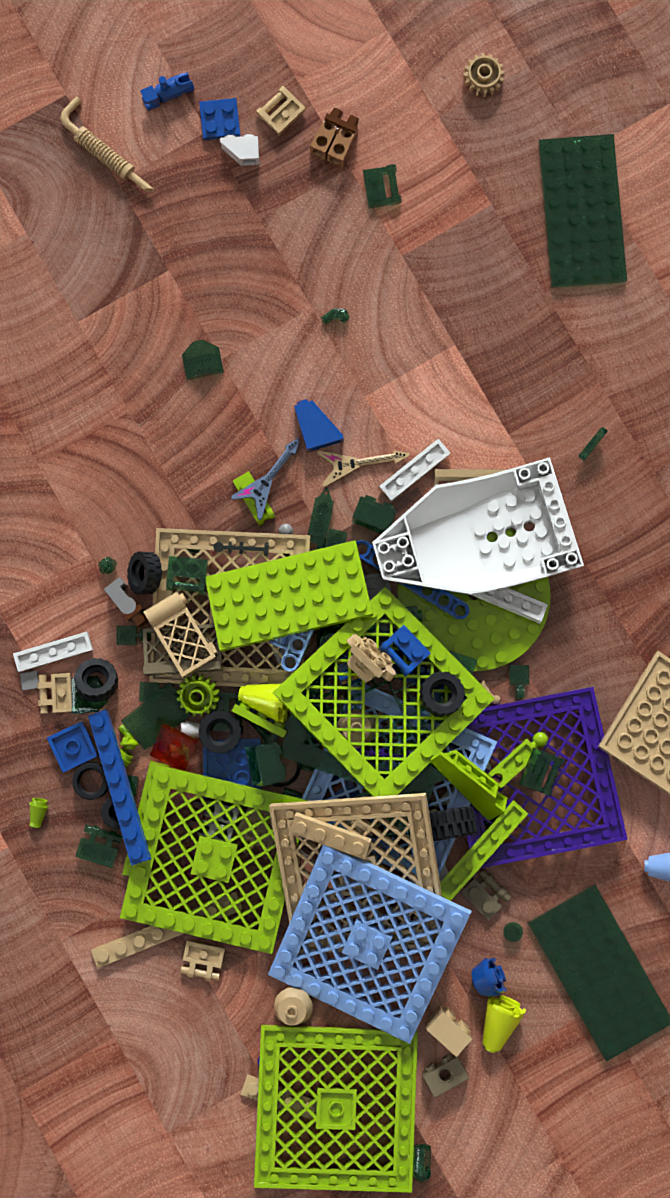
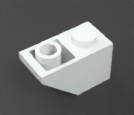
M246 134L243 137L227 135L224 138H220L221 148L241 166L260 165L258 136Z

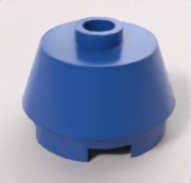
M494 957L490 959L484 958L472 969V983L481 996H500L501 993L507 991V988L503 986V982L506 981L504 971L501 965L496 966V958Z

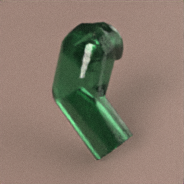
M333 308L320 318L327 325L334 319H340L343 323L347 322L350 316L346 309Z

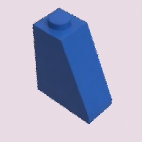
M308 399L297 402L294 409L307 452L344 442L343 434L313 400L308 401Z

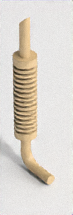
M76 96L61 112V122L65 128L74 134V141L94 155V157L114 171L124 181L130 179L144 191H154V188L134 173L135 167L94 136L84 126L78 128L71 123L69 115L82 102Z

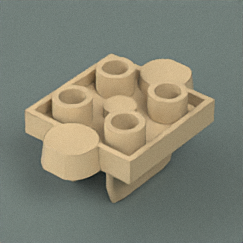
M356 634L347 639L348 644L352 647L350 651L353 653L347 665L363 681L368 682L375 676L378 678L382 676L387 681H391L394 678L396 672L391 667L393 665L391 658L386 653L381 652L373 640L366 637L362 639Z

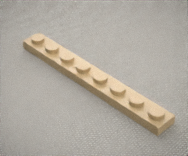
M236 891L230 893L234 901L239 899ZM226 895L218 899L222 908L231 904ZM214 902L206 907L211 916L219 911ZM239 902L237 906L241 911L243 907L241 902ZM197 906V907H195V908H192L191 910L194 911L195 909H197V908L200 907V906ZM231 907L225 913L229 916L236 913L234 907ZM203 910L195 913L207 917ZM220 914L219 916L215 917L214 919H218V920H219V919L224 918V917L222 916V914ZM150 925L93 948L91 952L97 968H100L184 933Z

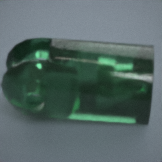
M416 1144L414 1145L413 1177L418 1182H424L431 1176V1146Z

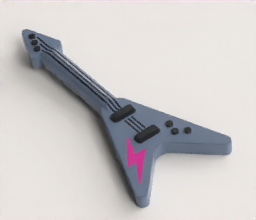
M299 439L285 446L286 450L267 475L232 495L231 500L253 498L256 504L257 518L261 520L272 480L289 457L295 455Z

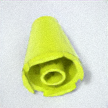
M500 995L499 998L489 996L482 1044L487 1051L491 1053L501 1051L523 1019L526 1009L523 1008L522 1010L520 1008L521 1004L503 995Z

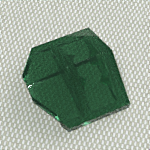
M205 340L192 342L182 354L187 380L224 373L219 347Z
M98 676L87 678L89 687L100 688L103 686ZM72 678V714L99 712L108 703V699L103 702L93 703L81 698L77 692L75 680Z

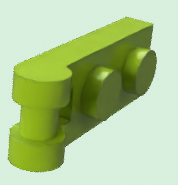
M249 471L233 480L238 491L255 482ZM253 498L243 499L259 527L264 524V521L272 520L276 517L266 502V512L263 513L261 520H258L255 500Z

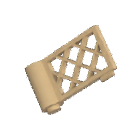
M175 592L145 610L144 614L182 677H185L215 659L217 650L212 642L208 643L187 609L185 604L188 601L184 594ZM184 614L189 618L187 627L177 625L178 619ZM166 625L173 627L171 637L163 636L160 629ZM176 628L186 630L184 641L174 639ZM189 631L196 632L199 635L197 644L187 642ZM173 641L183 643L180 654L171 651ZM186 644L196 646L193 657L183 655ZM199 647L207 649L210 656L204 660L196 658ZM182 657L192 660L191 667L185 671L180 666Z

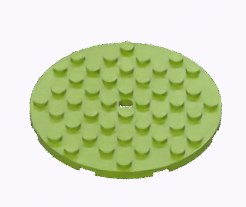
M508 528L505 534L508 537H513L516 531ZM490 532L486 538L489 542H495L498 539V535L495 532ZM548 577L507 587L548 604L540 624L482 599L471 600L468 594L447 591L469 606V614L463 620L452 618L399 584L397 599L467 671L474 672L504 666L520 657L532 646L546 623L551 593ZM422 587L423 594L426 596L431 595L432 588ZM440 596L438 599L439 604L442 606H446L449 603L446 596ZM457 606L455 613L458 616H463L465 609L462 606Z

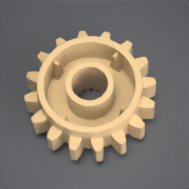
M482 53V56L479 57L475 55L474 60L469 59L468 66L464 68V72H466L463 75V79L466 80L465 86L470 85V92L476 90V96L480 92L483 93L484 97H486L487 92L493 95L494 89L498 91L500 84H503L504 81L502 77H504L505 71H501L503 64H499L498 58H492L491 54L485 56ZM486 73L487 76L483 77L480 74Z

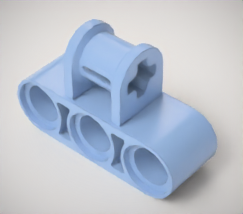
M315 630L269 641V643L286 650L281 661L284 670L291 672L299 668ZM297 639L302 640L304 644L301 650H297L294 647V642ZM289 657H293L296 661V665L293 668H289L286 664V660Z

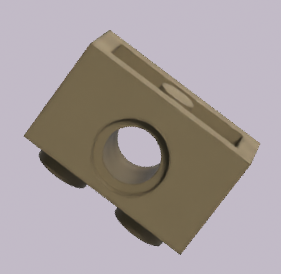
M452 1053L442 1057V1061L436 1065L435 1063L429 1064L424 1068L425 1071L422 1072L434 1097L469 1079L459 1057H456L454 1054L452 1055ZM443 1069L450 1071L449 1076L445 1078L441 1077L439 1073Z

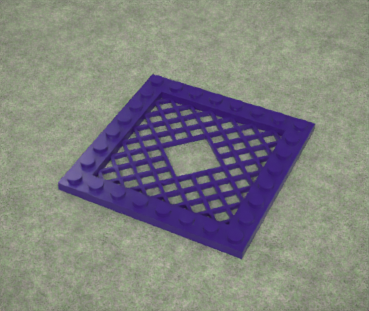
M594 687L486 707L466 727L485 737L489 736L493 728L501 732L502 736L498 740L493 753L497 747L505 751L506 755L502 759L503 761L511 753L516 743L521 744L518 740L524 732L531 737L534 736V734L526 730L530 722L533 721L540 726L537 732L545 729L552 734L548 743L537 757L560 772L540 804L511 784H506V786L515 791L511 798L507 799L506 808L517 793L526 798L522 805L523 809L528 801L538 806L533 815L528 813L527 816L530 817V820L525 827L521 824L518 825V827L523 829L519 837L515 838L510 834L508 837L513 839L514 842L501 844L480 868L628 840L609 754L598 748L599 743L604 737ZM566 712L562 720L554 716V714ZM569 713L578 719L573 728L564 722ZM547 716L543 724L534 719ZM550 717L559 722L555 731L545 726ZM528 720L524 727L516 723L518 721ZM510 723L505 731L497 727V725ZM579 723H581L583 734L575 730ZM512 724L521 730L516 739L507 733ZM561 725L571 730L566 739L557 734ZM490 727L486 735L477 730ZM573 732L582 738L578 746L568 741ZM504 736L514 741L509 750L500 745ZM554 736L563 741L559 750L549 745ZM584 741L587 753L580 749ZM452 743L448 744L450 751L459 748V746ZM565 744L575 749L570 758L561 753ZM547 747L556 753L551 762L542 757ZM465 750L467 757L469 758L470 752L468 750ZM577 752L587 757L582 765L572 760ZM558 755L567 760L563 769L553 764ZM491 756V759L497 762L498 764L501 762L495 757ZM588 760L591 772L584 768ZM570 763L579 768L574 777L565 772ZM581 771L591 776L586 785L577 780ZM563 774L572 780L567 789L557 783ZM494 775V776L491 777V778H494V777H495L496 779H498L499 781H501V778H500L499 776H497V775ZM592 780L594 782L595 791L588 787ZM574 782L583 787L579 796L569 791ZM555 785L565 791L559 800L550 795ZM505 786L499 789L498 792L501 793ZM586 790L595 795L590 804L581 799ZM567 793L576 799L571 808L562 803ZM548 797L557 803L552 812L542 806ZM596 799L598 800L600 811L593 807ZM578 801L588 807L583 815L573 810ZM472 804L469 807H473L477 832L466 836L469 849L486 831L484 820L491 825L493 823L487 820ZM559 805L568 810L564 819L554 814ZM540 809L550 814L544 823L535 818ZM590 809L599 814L595 823L585 818ZM571 813L580 818L575 827L566 822ZM552 816L561 822L556 831L547 826ZM602 818L603 824L597 825L600 819ZM533 820L542 826L537 835L528 830ZM582 821L591 825V827L578 829ZM564 824L572 829L571 831L558 833ZM544 828L553 833L550 835L540 836ZM525 832H527V833H529L530 835H532L533 837H535V838L520 840V839L522 838V836L524 835Z

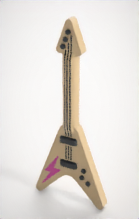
M324 451L317 452L319 456L334 466L333 471L322 484L323 487H327L360 468V466L391 461L398 463L410 455L406 452L394 451L393 454L358 459Z

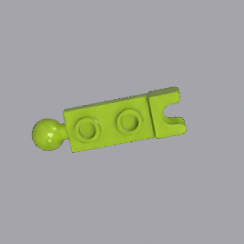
M537 732L533 736L532 742L526 739L487 774L490 777L496 774L501 777L499 789L505 786L540 754L536 748L546 746L548 743L547 735L543 732Z

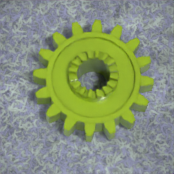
M196 673L192 675V678L187 676L184 679L185 682L182 681L179 686L181 688L177 690V693L180 694L177 698V701H181L180 707H184L186 713L191 712L193 716L200 714L202 717L205 711L210 714L212 708H216V702L220 699L219 696H216L220 690L214 688L217 683L211 684V677L204 679V674H201L199 678ZM195 692L200 693L202 698L196 697Z

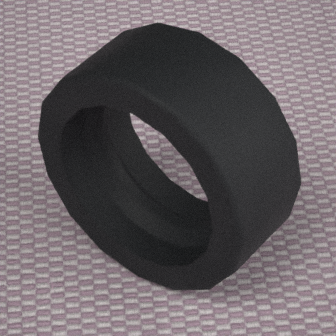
M98 763L83 764L73 774V789L83 799L93 800L100 798L109 789L103 766ZM87 770H96L102 776V786L96 792H86L81 787V776Z

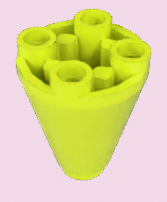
M282 683L241 686L238 694L239 701L277 722H286L288 709L273 694V691Z

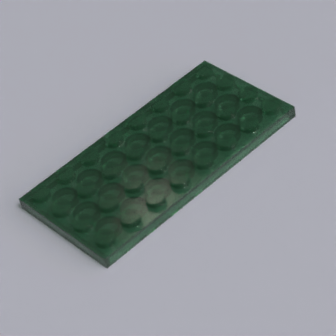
M614 134L539 139L551 288L627 282Z
M595 884L527 922L606 1062L670 1025L668 1011Z

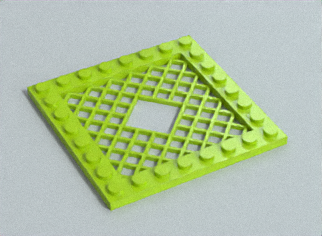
M386 587L370 600L373 616L348 621L273 691L276 698L372 797L398 795L430 763L432 757L439 754L495 699ZM385 616L388 620H380V618ZM376 623V633H366ZM379 623H389V633H379ZM393 625L397 629L405 625L431 653L426 658L429 662H421L417 666V675H407L405 677L402 674H396L394 678H403V716L365 715V681L362 680V687H351V676H359L356 673H351L349 666L348 673L337 672V662L347 663L351 657L350 649L352 647L348 644L347 639L353 634L359 637L362 636V639L365 636H376V645L379 648V637L390 638L394 634ZM393 644L390 645L394 651H399L397 647H393ZM348 650V659H338ZM403 655V661L410 665L411 662L406 661V657ZM334 663V672H324ZM420 665H430V675L434 673L435 667L439 672H449V674H454L456 678L461 680L466 700L456 712L447 717H434L432 714L431 717L420 716V706H422L419 698L420 679H427L430 676L420 675ZM320 676V686L311 685ZM323 676H334V686H323ZM337 676H348V687L337 686ZM406 678H417V689L406 688ZM445 685L444 689H433V698L434 693H444V703L440 704L448 703V693H451V690H448V687ZM305 689H306V697L302 694V692H303ZM309 689H320V700L309 699ZM323 689L334 690V700H323ZM337 690H348V700H337ZM351 690H362V701L351 700ZM406 692H417V702H406ZM312 703H320V712ZM323 703H334V714H323ZM337 704H348V714H337ZM351 704H362L361 715L351 714ZM406 706H417V716H406ZM325 717H334V725ZM337 717L348 718L347 728H337ZM351 718H361V728H351ZM365 718H375V729H365ZM379 719H389V729H379ZM393 719H403V730L393 729ZM406 719L417 720V730H406ZM420 720H431V730H420ZM434 720H444L434 730ZM339 731L347 732V740L340 734ZM351 732H361V742H351ZM365 732H375V743H365ZM379 732L389 733V743H379ZM393 733H403V744L392 743ZM406 733H417V744H406ZM420 734H430L420 744ZM353 746H361V754ZM365 746H375V757H364ZM379 746L389 747V757H378ZM392 747H403V758L392 757ZM406 747H417L406 758ZM367 760H375V769ZM378 760L389 761V771H378ZM392 761H402L392 771ZM380 774L388 776L384 779Z

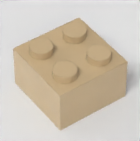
M439 1005L425 1021L426 1029L457 1057L472 1040L470 1027L463 1020L458 1022L454 1016L455 1013L447 1006L443 1008Z

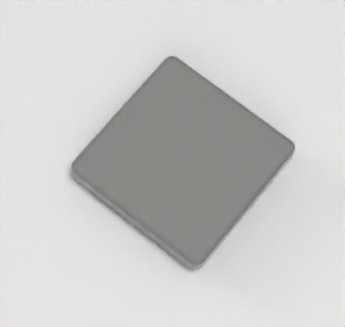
M37 671L20 673L22 690L37 688V683H39Z

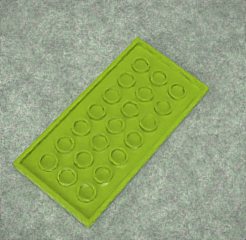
M356 540L205 577L219 650L221 652L373 616Z

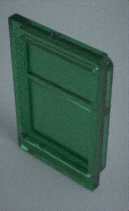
M170 682L121 720L126 729L129 730L144 750L154 745L192 714L191 712L186 713V709L180 707L181 701H177L180 694L177 693Z

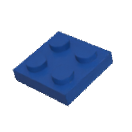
M236 98L199 102L204 141L224 138L227 135L241 137Z
M83 721L47 737L63 773L99 756Z

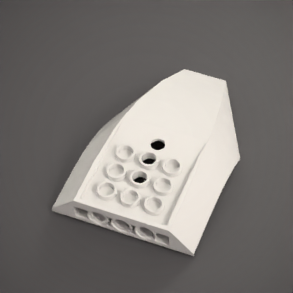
M550 457L478 478L440 485L436 484L372 542L383 580L464 594H475L511 587L584 566ZM527 522H531L535 525V528L532 531H526L524 525ZM508 528L516 530V534L513 537H508L505 534ZM495 532L498 535V539L495 542H489L486 538L488 533Z

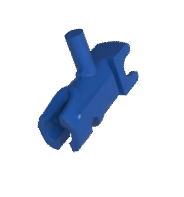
M188 72L167 80L164 76L159 77L160 84L156 85V88H153L151 85L140 92L147 110L150 111L159 107V102L165 103L180 97L183 93H190L195 89L192 80L190 81Z

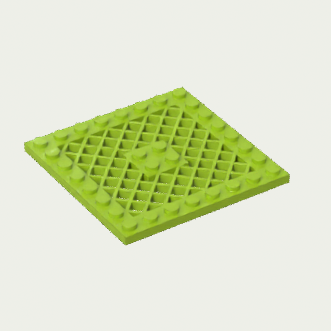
M157 764L142 822L151 860L132 865L120 918L272 954L285 902V895L277 851L275 859L269 853L270 850L276 847V844L266 848L262 841L268 835H271L275 841L273 829L271 830L266 821L271 818V815L264 818L260 810L270 812L269 806L274 803L308 800ZM171 789L178 790L170 795ZM184 792L196 794V796L188 800ZM180 793L185 802L176 807L171 798ZM203 796L213 798L215 800L207 804ZM199 797L204 807L195 811L190 802ZM169 801L173 810L165 814ZM222 801L234 804L226 809ZM218 802L223 811L214 816L209 807ZM187 805L192 814L184 819L179 809ZM241 805L251 807L253 809L245 813ZM237 806L242 816L233 821L228 811ZM206 809L211 819L202 823L197 814ZM256 811L261 820L252 825L247 816ZM176 812L180 822L172 826L167 816ZM226 814L230 823L221 828L216 819ZM195 817L200 826L191 831L186 821ZM244 818L249 828L240 832L235 823ZM163 821H165L169 829L161 833ZM214 821L218 831L209 835L205 826ZM264 823L268 832L259 836L255 827ZM183 824L188 833L179 838L174 828ZM233 826L237 835L229 840L224 830ZM202 828L206 836L200 835L197 841L193 833ZM252 830L257 839L248 844L243 835ZM171 831L176 840L167 845L162 836ZM221 833L225 841L214 839L213 837ZM190 835L195 845L186 849L181 840ZM240 837L245 846L237 851L238 844L232 841ZM160 839L164 848L156 852L158 842ZM259 842L264 851L255 856L250 847ZM178 843L183 852L175 857L170 847ZM197 847L193 861L188 852ZM247 849L252 858L243 863L238 854ZM166 850L171 860L163 864L158 855ZM266 854L271 863L262 868L258 858ZM186 855L191 864L182 869L177 859ZM236 857L240 866L232 870L234 859ZM154 859H156L160 867L152 871ZM254 861L259 870L251 875L246 865ZM174 862L179 871L170 876L165 867ZM273 866L271 876L269 879V877L265 873V870ZM192 867L191 874L197 876L189 881L184 871ZM162 869L167 879L158 883L153 874ZM243 869L247 878L239 882L234 873ZM262 873L266 882L257 886L253 877ZM181 874L186 883L177 888L173 878ZM231 876L235 885L227 889L223 882L229 883ZM204 877L216 881L208 885ZM151 878L155 886L147 890ZM200 878L205 887L196 892L191 883ZM250 880L255 889L246 894L241 885ZM169 881L174 890L166 895L161 886ZM219 883L224 892L215 897L210 888ZM268 885L266 897H264L260 889ZM188 886L193 895L184 899L180 890ZM238 887L243 896L234 901L229 892ZM158 889L162 898L154 902L149 893ZM207 890L212 899L203 904L199 895ZM257 892L262 901L253 906L248 897ZM176 893L181 902L173 907L168 898ZM226 895L231 904L222 908L218 899ZM196 898L200 907L192 911L187 902ZM245 899L250 908L241 913L237 904ZM162 901H165L169 908L159 906L157 904H159ZM214 902L219 911L211 916L206 907ZM264 904L260 917L256 908ZM184 905V907L186 908L187 912L180 911V910H176V909L179 908L180 906ZM234 907L238 916L229 920L225 911ZM203 910L207 917L195 913ZM253 911L257 920L249 925L244 916ZM222 914L225 921L214 918ZM241 918L245 926L234 924V922ZM259 923L258 929L252 928Z
M261 1025L254 1188L412 1193L418 1031L416 1030L409 1044L380 1029ZM280 1047H286L280 1052ZM293 1047L305 1049L299 1054ZM313 1048H324V1050L318 1054ZM289 1049L296 1056L290 1063L282 1057ZM333 1049L344 1050L339 1055H337V1053ZM352 1049L364 1051L357 1056ZM310 1050L316 1058L308 1064L302 1056ZM372 1050H383V1052L376 1056ZM328 1051L335 1057L330 1064H327L322 1059ZM349 1051L355 1059L347 1066L341 1058ZM391 1051H397V1057ZM369 1052L374 1060L366 1066L361 1058ZM389 1053L394 1060L386 1067L381 1059ZM279 1059L286 1066L281 1072H279ZM298 1060L305 1066L299 1074L292 1068ZM317 1061H320L325 1067L319 1074L311 1068ZM339 1061L345 1069L337 1075L331 1068ZM357 1062L364 1068L358 1075L351 1070ZM378 1062L384 1070L376 1077L370 1069ZM395 1065H396V1077H395V1076L393 1075V1073L390 1071V1069H391L392 1067H394ZM288 1070L295 1076L289 1083L282 1078V1075ZM309 1070L315 1078L307 1084L301 1077ZM327 1071L334 1077L328 1085L321 1079ZM347 1072L354 1078L348 1085L340 1079ZM368 1072L373 1080L366 1086L360 1079ZM388 1073L393 1081L385 1087L380 1079ZM278 1079H279V1080L282 1082V1084L285 1086L279 1093H278ZM297 1080L304 1086L298 1094L291 1087ZM319 1081L323 1087H317L316 1094L311 1089V1086ZM337 1081L342 1085V1087H332V1086H333ZM356 1082L363 1088L358 1095L357 1088H351ZM376 1083L383 1089L377 1096L369 1090ZM396 1084L394 1096L389 1090ZM287 1090L294 1096L288 1104L281 1097ZM308 1090L314 1098L306 1105L301 1096ZM367 1092L373 1100L365 1106L359 1099ZM385 1093L392 1099L387 1106H384L379 1101ZM279 1100L284 1107L277 1113V1101ZM298 1100L304 1108L296 1114L290 1106ZM317 1101L315 1114L310 1107ZM356 1102L362 1107V1110L357 1115ZM375 1103L382 1109L376 1116L369 1111ZM394 1104L395 1116L388 1111ZM286 1110L293 1116L287 1124L280 1117ZM305 1111H308L313 1117L307 1124L300 1118ZM365 1113L372 1118L366 1126L359 1121V1118ZM386 1113L391 1118V1121L384 1127L378 1120ZM278 1120L283 1127L276 1133ZM297 1120L303 1128L295 1134L290 1126ZM315 1121L316 1129H321L316 1135L309 1128ZM357 1123L361 1130L354 1136L350 1130H355V1124ZM374 1123L381 1128V1131L375 1136L368 1130ZM393 1125L394 1137L388 1132V1129ZM330 1129H338L340 1131L334 1135ZM285 1130L292 1136L286 1144L279 1137ZM305 1131L312 1137L306 1144L299 1138ZM326 1131L332 1139L324 1145L319 1137ZM346 1132L351 1137V1140L344 1146L338 1138ZM364 1133L371 1138L365 1146L358 1140ZM385 1133L391 1140L383 1147L378 1139ZM277 1140L278 1143L282 1146V1148L275 1153ZM295 1140L302 1147L296 1154L289 1148ZM316 1141L321 1149L314 1155L308 1147ZM334 1142L341 1148L335 1155L328 1149ZM355 1142L361 1150L353 1156L348 1148ZM375 1143L381 1150L373 1157L367 1149ZM392 1145L393 1157L387 1151ZM286 1150L291 1158L284 1164L279 1156ZM304 1151L311 1157L305 1164L298 1158ZM324 1152L331 1158L325 1165L318 1159ZM345 1152L350 1157V1160L343 1166L338 1158ZM363 1153L370 1158L364 1166L357 1160ZM385 1154L390 1161L382 1167L377 1159ZM294 1161H296L299 1166H289V1165H291ZM315 1161L319 1167L309 1166ZM335 1162L339 1168H331L329 1166ZM353 1163H355L359 1168H349V1167H350ZM374 1163L379 1169L368 1168Z

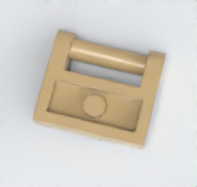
M284 86L278 90L279 92L264 107L256 111L258 117L264 120L278 135L282 134L306 111V108ZM283 98L287 99L272 115L269 116L267 114Z

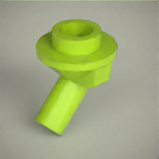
M124 724L121 725L118 730L124 737L120 746H123V750H135L139 743L133 738L132 733Z

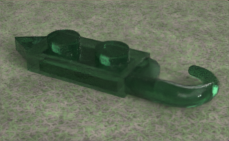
M328 488L318 498L315 497L308 535H311L310 541L317 544L316 550L325 547L334 505Z

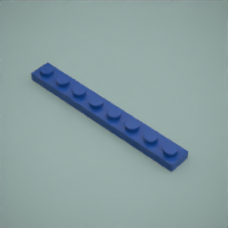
M105 709L88 715L131 865H136L151 860L109 711Z

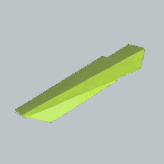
M452 750L448 753L440 752L431 758L430 762L487 820H492L505 812L508 798L498 792L499 783L457 750Z

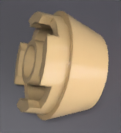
M353 709L351 714L361 715V710ZM340 717L337 728H347L348 718ZM351 718V728H361V718ZM365 718V729H375L373 718ZM339 731L340 734L347 740V732ZM351 732V742H361V732ZM365 732V743H371L375 737V732Z
M286 988L277 995L274 1001L275 1014L286 1025H301L312 1014V1000L300 988Z

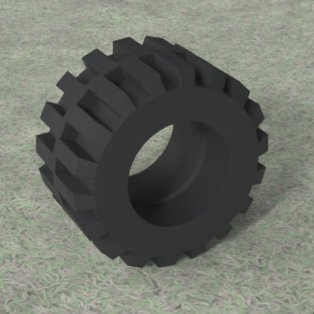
M466 806L429 813L433 841L473 835L477 832L473 807Z

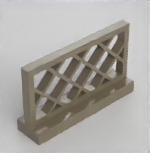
M203 624L198 625L199 629H204L202 631V634H204L208 629H214L215 625ZM163 627L160 629V632H165L163 636H167L173 627ZM154 628L143 629V674L146 676L180 674L173 661L166 658L168 652L166 651L162 654L156 649L161 640L159 639L154 645L148 642V633H155ZM176 628L175 632L180 635L178 640L184 639L186 630ZM199 635L192 643H196L198 641ZM217 635L211 641L212 643L217 641V647L214 645L217 650V658L192 673L223 671L222 652L219 650ZM174 642L171 645V650L174 648L180 654V651L175 647L178 642ZM189 645L188 648L184 651L183 655H186V653L192 647L194 649H196V647ZM204 649L202 652L198 650L200 654L197 658L200 659L202 656L207 658L204 655L207 649ZM153 650L161 655L157 662L149 663V655ZM185 658L186 660L181 661L180 666L183 671L191 667L192 660Z

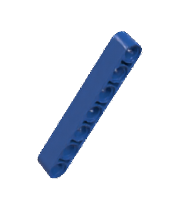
M364 540L357 541V547L364 545L367 548L365 554H359L360 560L381 573L379 565L373 562V557L376 556L374 546ZM396 582L456 620H463L469 614V606L445 590L432 588V594L426 596L422 592L423 586ZM446 596L449 600L448 605H440L439 597ZM457 606H462L465 609L463 616H458L455 613Z

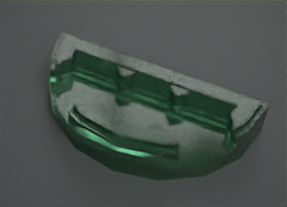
M601 427L579 454V458L584 461L608 430Z

